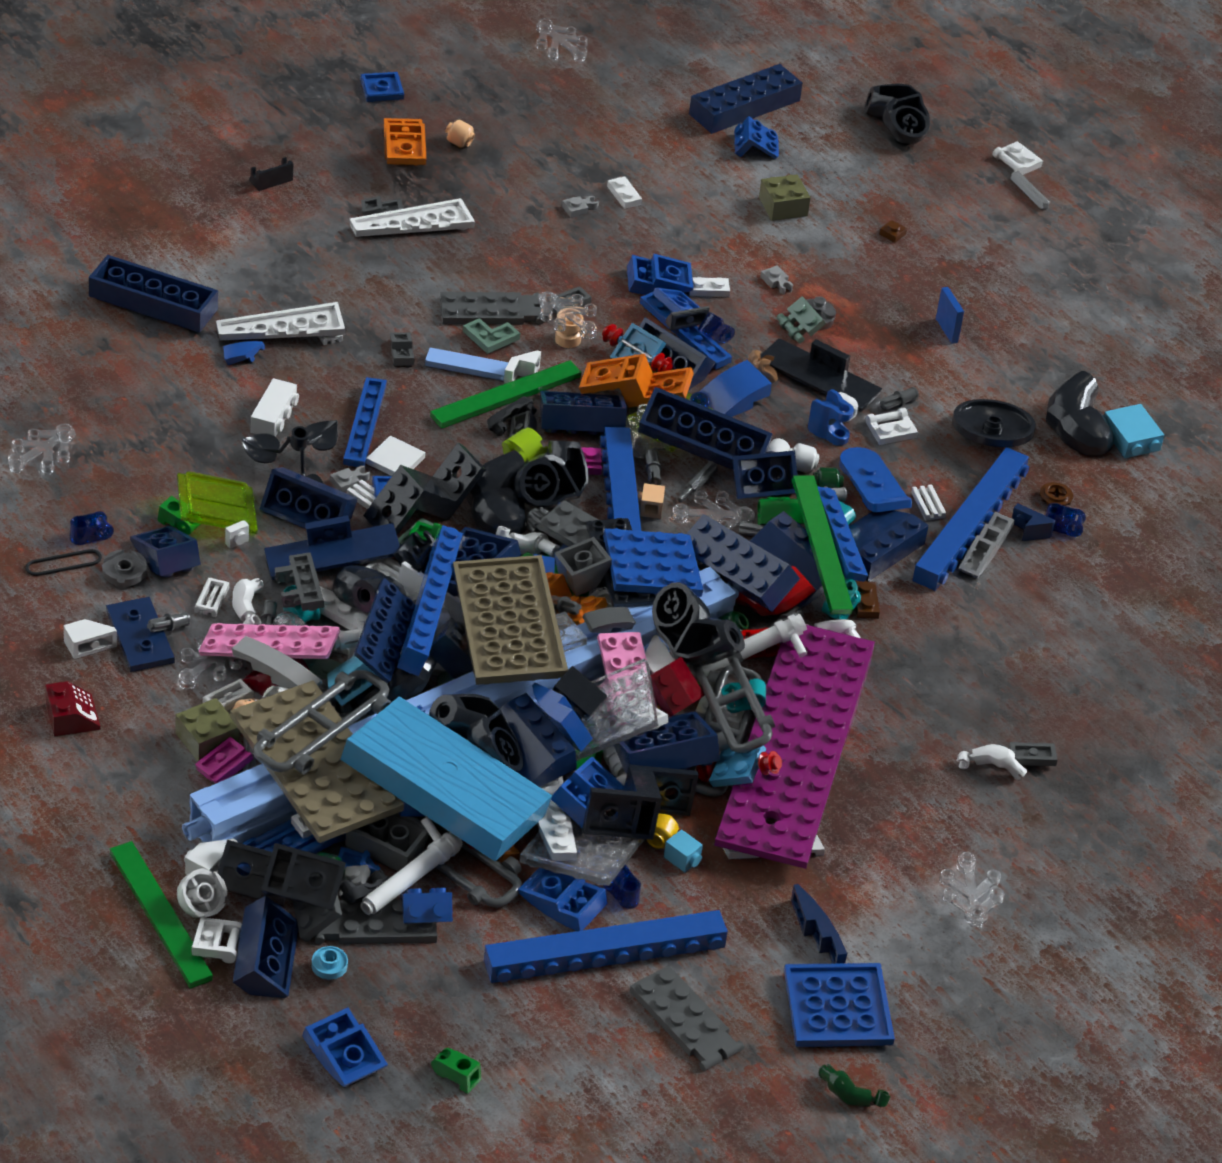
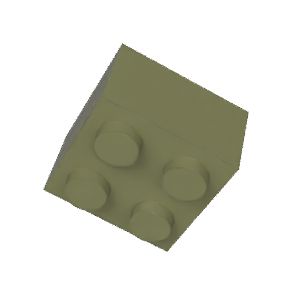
M798 174L761 179L759 199L771 221L808 216L811 197Z
M217 698L175 714V734L197 762L229 737H232L239 743L240 730Z

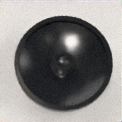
M975 399L959 404L954 410L952 419L954 428L962 436L974 442L993 447H1015L1026 444L1033 438L1036 427L1033 417L1025 410L1007 402L991 399Z

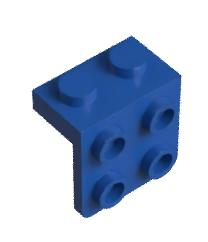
M749 116L742 124L736 126L734 130L736 155L742 157L753 145L774 159L779 156L778 135L774 130L766 128L760 121L754 120Z
M421 888L407 889L405 894L400 895V900H403V923L453 922L452 892H446V888H431L429 893H422Z

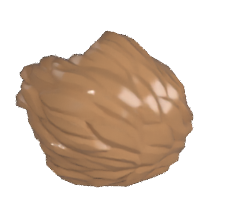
M759 350L750 352L748 361L771 383L778 380L777 373L770 366V362L774 361V356L765 355L761 358Z

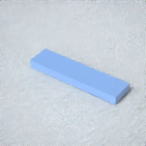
M429 348L425 359V366L501 381H504L505 369L509 363L436 348Z

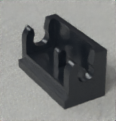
M287 157L281 159V165L277 167H271L264 171H256V167H252L249 181L258 191L293 181L294 163L291 160L287 161Z
M425 530L423 532L427 541H423L420 535L414 532L397 549L393 555L400 566L406 561L412 565L411 568L414 570L424 567L429 560L435 541L428 531Z

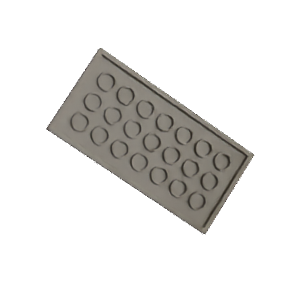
M542 555L453 562L455 582L476 685L562 678L568 671Z
M312 680L230 710V717L253 749L254 745L258 742L257 735L262 729L265 728L270 732L322 695L323 692ZM329 701L316 710L335 724L342 720ZM306 717L280 736L271 748H264L263 753L277 762H286L325 733L327 729L310 717ZM348 727L310 755L314 759V764L305 775L295 770V768L286 772H276L266 767L318 843L404 811V803L401 799L340 760L347 739L353 735Z

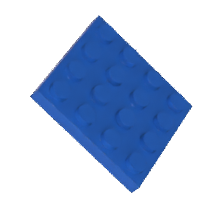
M617 528L604 529L603 538L606 552L612 559L610 571L614 591L658 594L663 587L670 583L680 582L690 587L698 597H702L703 586L690 535L621 530Z
M881 963L785 964L784 976L796 1047L894 1045L895 1038Z

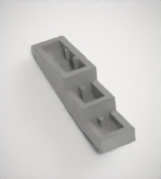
M994 512L989 523L985 524L980 535L976 536L958 570L979 578L1014 525V519Z
M245 636L232 648L233 656L251 662L252 669L271 676L273 684L286 688H293L314 680L318 687L322 684V680L303 665L284 653L248 636Z

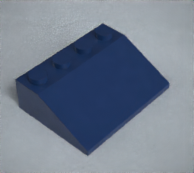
M540 391L541 429H545L546 432L554 433L558 430H566L567 433L576 434L578 431H587V434L598 435L599 432H605V427H626L627 407L623 395Z
M894 510L870 512L850 525V531L868 574L866 581L869 582L923 546L926 541L929 525L913 514Z
M781 512L771 519L750 541L785 561L790 566L796 567L815 588V592L796 605L799 607V611L821 596L824 590L806 529L786 512Z
M468 527L460 531L463 535L455 562L521 557L518 540ZM427 563L424 565L423 568L418 569L417 572H422L424 574L427 567ZM452 571L447 592L454 597H458L454 571Z
M527 693L506 702L500 708L521 748L523 767L518 772L520 775L535 785L542 787L577 769L576 750Z
M696 711L668 717V723L659 726L655 730H648L640 724L608 730L626 774L629 764L688 770L692 766H708L715 761H720L718 735Z

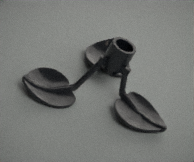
M322 421L306 427L297 426L293 428L291 437H287L281 448L280 442L275 436L265 433L243 437L242 445L251 459L267 464L274 462L277 453H282L290 443L295 451H300L301 475L305 476V448L307 445L312 444L313 448L319 451L332 449L338 440V421ZM316 474L305 476L323 483L322 479Z

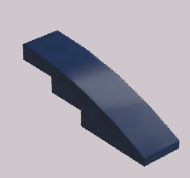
M794 884L791 903L803 936L813 935L819 953L829 952L833 964L846 963L847 951L832 922L817 902L799 884Z

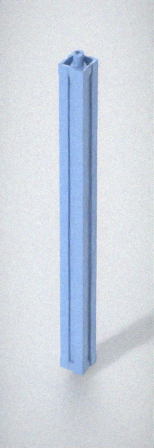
M711 567L699 571L703 586L702 597L699 598L708 607L710 617L718 619L720 616L733 611L739 591L729 583H725ZM653 604L628 606L636 622L632 629L613 627L610 633L640 632L644 651L646 652L652 637L658 635L652 615ZM584 622L561 632L560 637L568 670L571 666L575 667L593 684L597 685L606 677L597 639L600 633L590 632ZM472 671L406 701L415 707L421 705L423 707L421 711L426 710L425 713L429 715L433 702L442 695L478 694L489 697L500 709L506 702L524 693H527L535 703H538L532 689L534 682L553 690L554 685L561 678L476 685L474 672ZM377 714L357 721L348 728L354 734ZM261 763L189 794V822L182 824V830L185 837L190 841L198 837L202 842L235 839L238 843H243L291 819V816L297 814V811L266 767Z

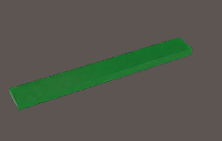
M569 360L430 411V417L442 429L513 403L523 396L529 397L540 393V391H545L581 378L582 372Z
M814 475L793 476L792 483L830 615L852 614L853 606Z
M130 841L110 848L111 857L189 988L191 989L213 981V975L202 956L192 955L193 941L134 843Z

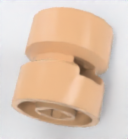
M571 309L559 312L555 335L556 343L564 348L579 346L583 327L582 314Z

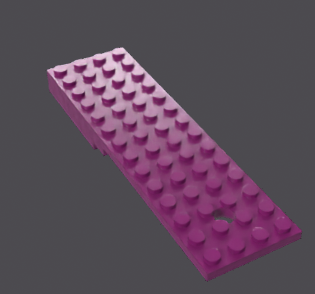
M806 625L807 630L799 636L807 651L806 656L799 657L791 640L785 643L781 642L766 687V703L762 707L765 716L771 714L775 724V728H772L773 735L771 740L764 745L766 753L769 754L771 751L777 752L782 759V767L777 774L770 772L768 775H763L760 769H758L753 783L733 785L714 845L804 869L807 868L843 747L850 733L875 645L874 641ZM755 719L748 742L763 735L757 719ZM765 819H774L777 822L771 825L767 824Z

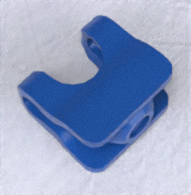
M829 390L826 400L820 401L815 399L812 401L808 422L809 431L836 446L845 445L849 441L850 432L842 422H847L853 418L854 407L845 401L836 390Z

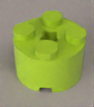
M531 428L522 429L502 442L504 454L515 450L522 456L525 463L538 455L546 453L547 446L543 448L540 442L543 439Z

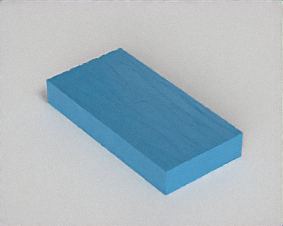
M400 696L347 739L340 759L494 861L499 859L546 815L552 799L551 794Z

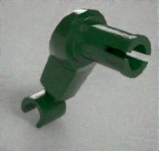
M824 1064L819 1069V1077L827 1082L829 1090L847 1105L870 1107V1103L873 1102L879 1107H885L889 1102L890 1095L887 1091L878 1089L876 1095L873 1096L870 1089L855 1086L846 1072L836 1071L829 1064L827 1066Z

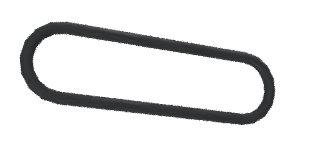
M87 549L31 560L26 564L25 568L27 573L31 575H44L98 564L102 559V555L97 550ZM93 552L99 557L94 562L42 572H32L29 570V566L33 563Z

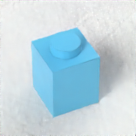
M681 829L666 841L664 858L685 873L691 867H696L700 863L703 845Z

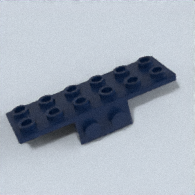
M347 515L305 523L307 540L267 547L264 551L271 579L276 580L275 568L289 566V556L311 552L315 570L318 572L395 557L393 554L400 547L393 523L351 531L350 520Z
M384 578L379 584L354 655L379 678L388 683L391 681L405 642L415 604L410 598L402 594L393 583Z

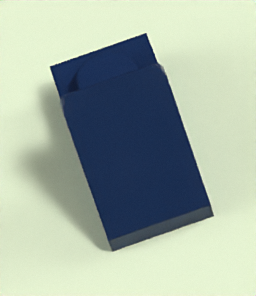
M1019 503L1016 504L1013 509L1012 519H1014L1015 526L1024 529L1022 541L1051 538L1055 525L1054 519Z

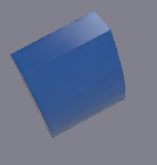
M653 254L651 259L632 255L627 265L629 292L647 295L653 292L655 288H664L686 293L694 288L691 263L658 254Z
M746 360L729 368L710 381L696 394L695 399L705 407L733 417L753 409V402L770 396L772 383Z
M534 682L532 685L533 693L544 713L573 748L582 752L593 738L564 695Z
M593 757L580 766L556 790L551 799L581 828L583 827L591 787L624 790V785Z
M547 861L518 889L519 894L535 908L575 931H582L608 904L605 889L586 883L585 875Z
M349 1007L304 1029L302 1037L329 1074L343 1087L388 1066L363 1023L358 1024Z

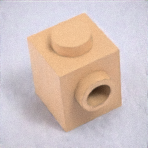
M644 483L643 492H638V504L641 505L640 516L661 519L665 486Z

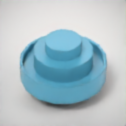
M322 947L312 956V970L323 979H337L347 971V955L337 947Z

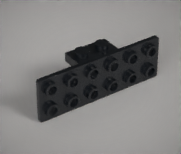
M779 338L761 354V358L765 355L774 356V361L770 362V366L776 371L827 395L829 390L834 389L838 393L842 392L853 397L858 403V411L860 412L882 392L881 387L848 372L850 355L817 339L812 342L810 353Z
M628 518L586 521L589 537H595L605 551L604 529L632 530ZM610 568L597 586L600 591L605 590L604 587L607 588L613 607L652 605L656 597L653 593L614 591Z

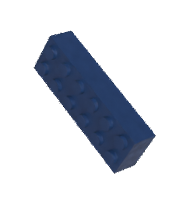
M777 64L692 95L689 115L713 134L744 122L748 116L753 119L799 102L803 82L781 64Z
M107 255L89 276V297L199 333L218 310V290L111 255Z
M657 387L653 390L638 428V432L731 470H734L733 456L766 453L773 433Z
M705 514L687 532V535L691 536L697 565L700 569L703 570L711 567L725 583H729L741 594L771 612L800 580L788 563Z

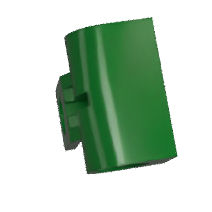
M789 497L759 499L757 504L758 524L765 526L771 519L783 511L800 525L804 524L798 500L790 499Z

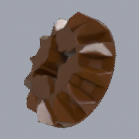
M1050 482L1044 484L1040 489L1039 496H1041V501L1047 502V506L1053 505L1055 508L1058 506L1065 508L1073 500L1072 490L1064 484Z

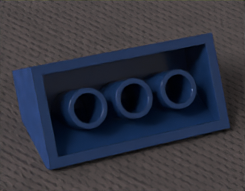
M646 317L639 326L666 343L661 353L665 354V358H672L673 366L671 370L692 368L694 374L689 390L706 379L716 363L714 360Z
M281 467L271 470L259 510L305 528V523L347 515L349 520H351L358 498Z
M267 896L258 899L244 909L233 983L249 995L286 998L289 996L298 925L295 917Z

